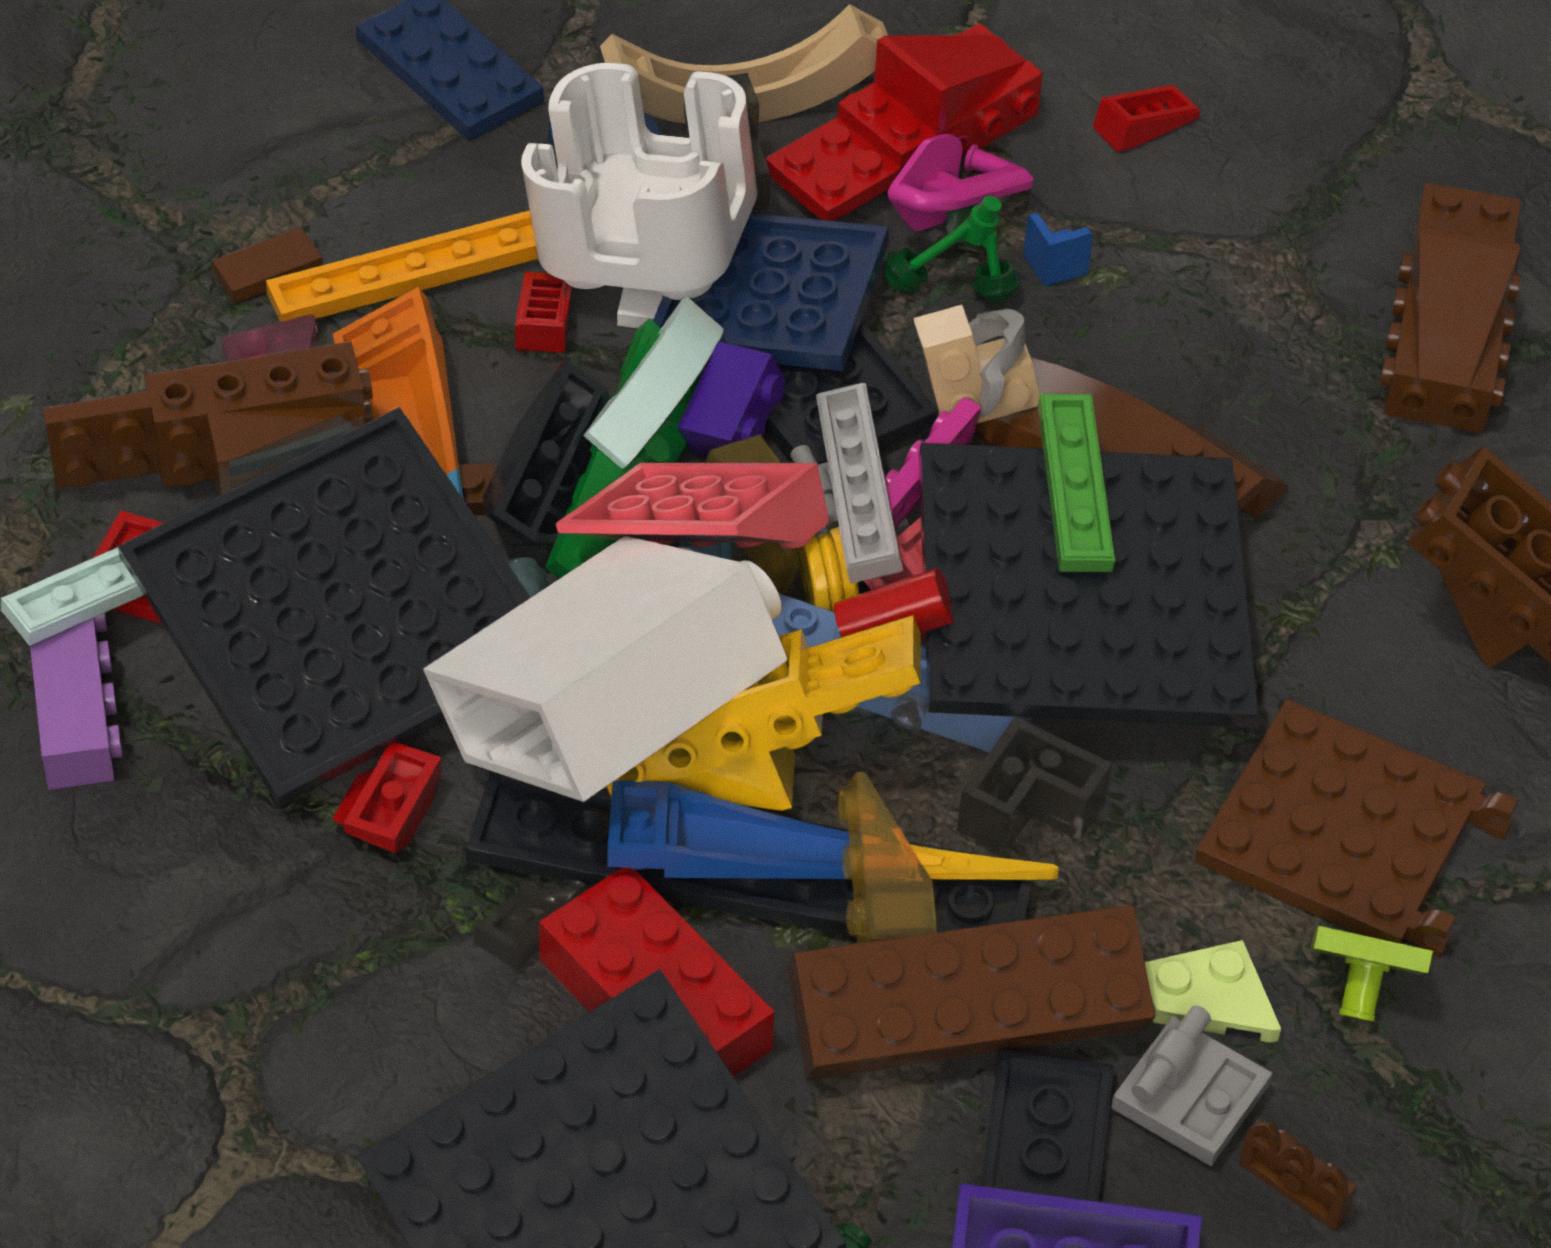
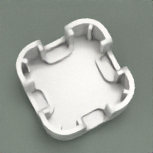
M598 63L584 66L563 77L555 86L549 100V116L558 170L552 145L528 143L521 159L536 249L541 266L549 274L563 279L568 285L579 289H594L604 285L658 291L661 295L675 300H682L686 296L692 299L704 294L712 286L713 282L728 268L757 198L747 103L743 88L733 79L721 74L701 71L692 73L684 89L690 138L656 135L647 129L638 73L632 66L620 63Z

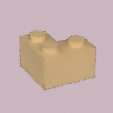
M962 305L913 318L938 414L940 415L944 410L951 412L963 397L980 405L982 390L981 370L1004 345V338L975 346L973 334ZM1025 343L1021 355L1004 375L1005 383L998 405L988 416L983 417L980 411L977 423L1038 407L1040 392L1033 363Z

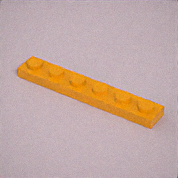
M530 210L266 280L267 295L282 328L399 297L416 287L425 290L538 259Z

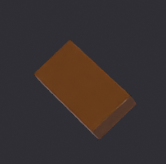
M301 227L212 260L213 273L233 303L266 292V280L323 265L322 256Z

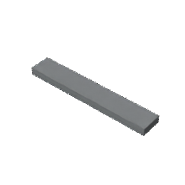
M866 383L818 393L816 395L850 584L903 572Z

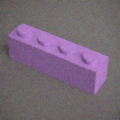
M105 613L30 645L41 754L48 790L115 781L112 759L122 757L119 727L118 725L108 726L107 716L117 715L113 682L103 683L102 674L112 673L108 640L98 642L97 639L98 632L107 631Z

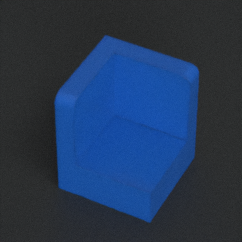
M1039 213L1028 215L1023 255L1044 287L1088 274L1093 234L1088 227L1071 232L1067 228L1052 233Z

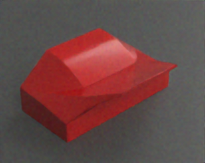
M397 742L387 746L374 768L356 776L332 820L344 826L345 833L397 853L409 845L432 803L442 772L441 757Z

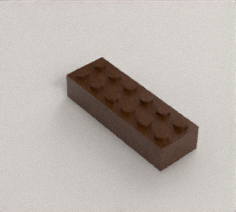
M1133 905L794 953L787 967L806 1080L999 1052V1048L1016 1050L1139 1032L1155 1018Z

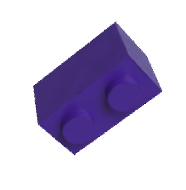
M720 341L717 342L677 426L692 452L732 463L748 462L753 449L758 448L763 440L765 423L773 406L780 403L785 390L786 379L772 354Z

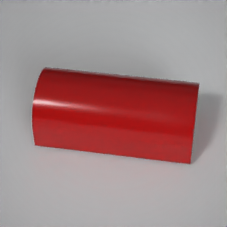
M934 568L837 601L834 604L835 619L841 638L912 615L915 618L920 634L954 622L947 579L939 568Z

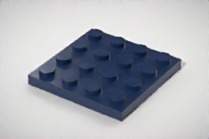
M750 213L726 271L713 282L712 286L704 294L691 300L724 329L719 340L720 342L772 354L776 363L781 365L843 371L889 244L888 227ZM663 295L653 322L662 328L681 300L671 299Z

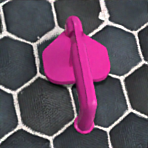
M942 134L927 138L920 144L890 185L888 199L910 229L921 231L941 224L946 219L948 210H957L981 203L986 196L1000 198L1032 188L1034 178L1025 168L980 150L979 146L974 144L967 151L964 168L967 172L975 170L983 174L959 179L958 175L962 157L961 141L951 134Z

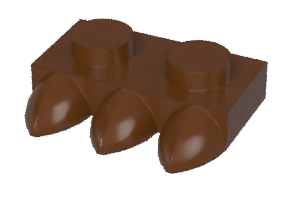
M1259 1118L1250 1127L1245 1136L1239 1165L1333 1231H1336L1349 1216L1357 1185L1348 1179L1342 1169L1334 1164L1324 1163L1315 1157L1308 1145H1299L1291 1134L1278 1129L1274 1122H1265Z

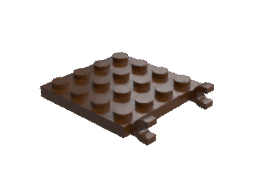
M1286 699L1197 847L1194 862L1359 935L1400 944L1407 940L1422 949L1432 950L1433 956L1441 958L1449 943L1451 936L1448 933L1454 924L1456 916L1434 909H1429L1423 913L1420 911L1468 822L1481 827L1493 837L1504 840L1512 825L1513 818L1511 816L1517 806L1518 799L1501 792H1493L1484 796L1483 793L1486 786L1484 781Z

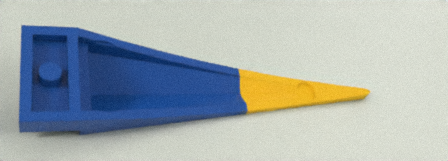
M620 780L613 781L607 867H627L633 870L645 868L665 869L664 878L1058 879L1059 867L1054 864L953 852L858 835L767 813L670 782Z

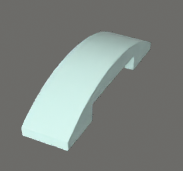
M687 296L683 298L658 332L660 336L619 393L607 402L583 436L621 469L625 468L657 431L689 389L713 353L724 329Z

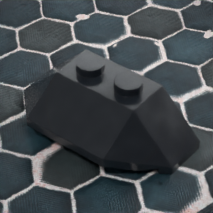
M568 360L560 364L519 420L482 497L489 519L530 546L554 545L558 535L556 523L565 517L567 510L572 506V496L579 478L586 472L593 453L590 452L592 443L583 435L610 400L607 387Z

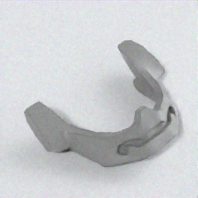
M1012 309L980 313L969 323L975 346L996 336H1003L1005 340L1004 345L984 366L980 373L982 377L980 406H982L981 414L983 417L990 415L998 405L1004 388V375L1014 365L1023 351L1025 343L1024 317L1021 313Z

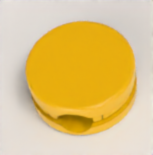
M839 527L830 529V531L821 533L818 536L813 535L808 544L797 548L805 603L834 612L835 602L859 594L858 582L850 584Z

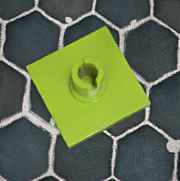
M1317 926L1314 929L1310 951L1345 958L1344 963L1350 964L1339 1014L1372 1022L1375 1021L1374 1014L1383 973L1390 972L1391 968L1418 975L1428 974L1433 953L1432 950L1323 926Z

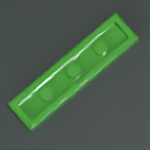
M1040 394L1038 413L1059 572H1112L1115 556L1092 394Z

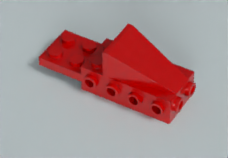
M980 23L955 35L883 36L877 39L874 83L856 93L849 94L844 100L840 101L836 118L766 157L764 172L820 220L835 221L887 191L925 139L942 134L956 136L962 144V160L966 157L967 151L972 145L976 144L979 148H982L1037 116L1041 99L1043 72Z

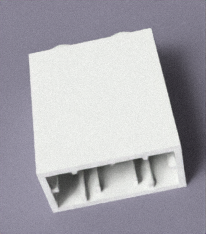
M624 536L423 670L466 763L584 802L788 659L772 622L781 613V600L773 582L759 566L747 560L737 562L698 553L686 546L676 548Z

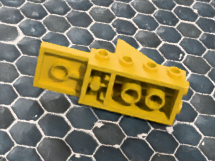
M914 616L905 617L810 648L802 629L778 636L788 659L786 662L614 781L670 782L744 806L779 811L792 808L795 766L793 749L803 747L809 744L815 737L822 736V718L824 713L842 714L854 709L860 702L879 696L886 698L897 697L908 692L913 686L921 684V634ZM613 782L606 786L611 797Z

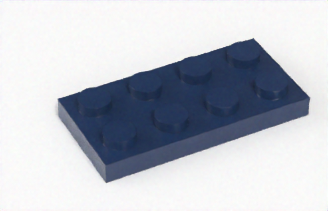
M405 0L356 25L357 40L468 141L544 101V87L446 0Z

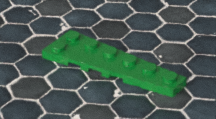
M650 318L640 325L635 332L620 371V375H622L616 393L610 399L619 393L660 336L658 332L661 328ZM705 366L661 426L625 468L621 469L592 444L590 452L593 453L586 472L579 478L572 496V506L567 510L565 516L639 463L676 462L687 444L677 426L704 372ZM558 533L545 568L560 579L618 540Z

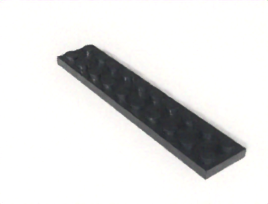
M491 771L466 845V861L591 886L596 885L622 868L607 867L611 796L607 787H604L582 802ZM802 821L818 826H823L827 828H832L873 838H879L921 847H928L960 853H968L844 828ZM645 868L636 870L667 901L871 941L1025 920L1034 881L664 878L665 869Z

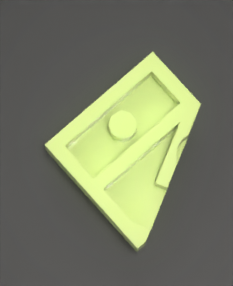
M1243 940L1145 962L1155 1018L1152 1020L1153 1023L1166 1025L1172 1016L1182 1021L1191 1007L1196 1005L1204 1008L1211 1016V1021L1204 1029L1205 1032L1225 1035L1226 1028L1229 1027L1261 1033L1260 1041L1272 1043L1279 1040L1280 1024Z

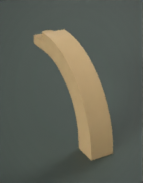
M849 4L829 24L802 42L778 53L747 62L727 65H694L676 62L652 54L614 34H611L600 48L605 63L627 64L637 71L644 113L664 120L688 124L684 100V89L694 72H711L727 76L743 88L746 96L749 124L774 120L812 108L858 84L875 71L877 39L888 36L882 21Z

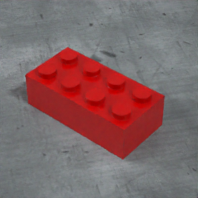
M627 867L620 868L539 921L540 961L588 1012L660 969L733 1077L772 1050L775 1011L636 870Z

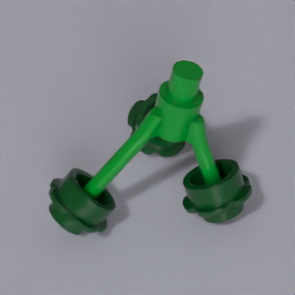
M986 196L981 203L957 210H948L946 215L948 221L946 232L948 235L919 255L907 247L898 253L894 251L887 254V266L883 270L888 283L897 292L904 290L908 293H917L920 290L919 285L928 279V273L924 264L953 244L961 242L966 247L983 246L986 248L988 261L976 268L977 280L973 282L974 291L981 293L990 302H1002L1011 298L1014 291L1020 287V275L1015 272L1012 262L999 259L997 232L995 228L999 223L998 213L1002 206L1000 200L994 196Z

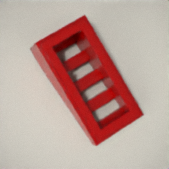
M1173 84L1102 98L1093 127L1111 147L1120 152L1139 146L1199 119L1201 110Z
M525 271L515 322V350L565 353L573 294L572 286L568 285L563 279L554 277L549 273Z

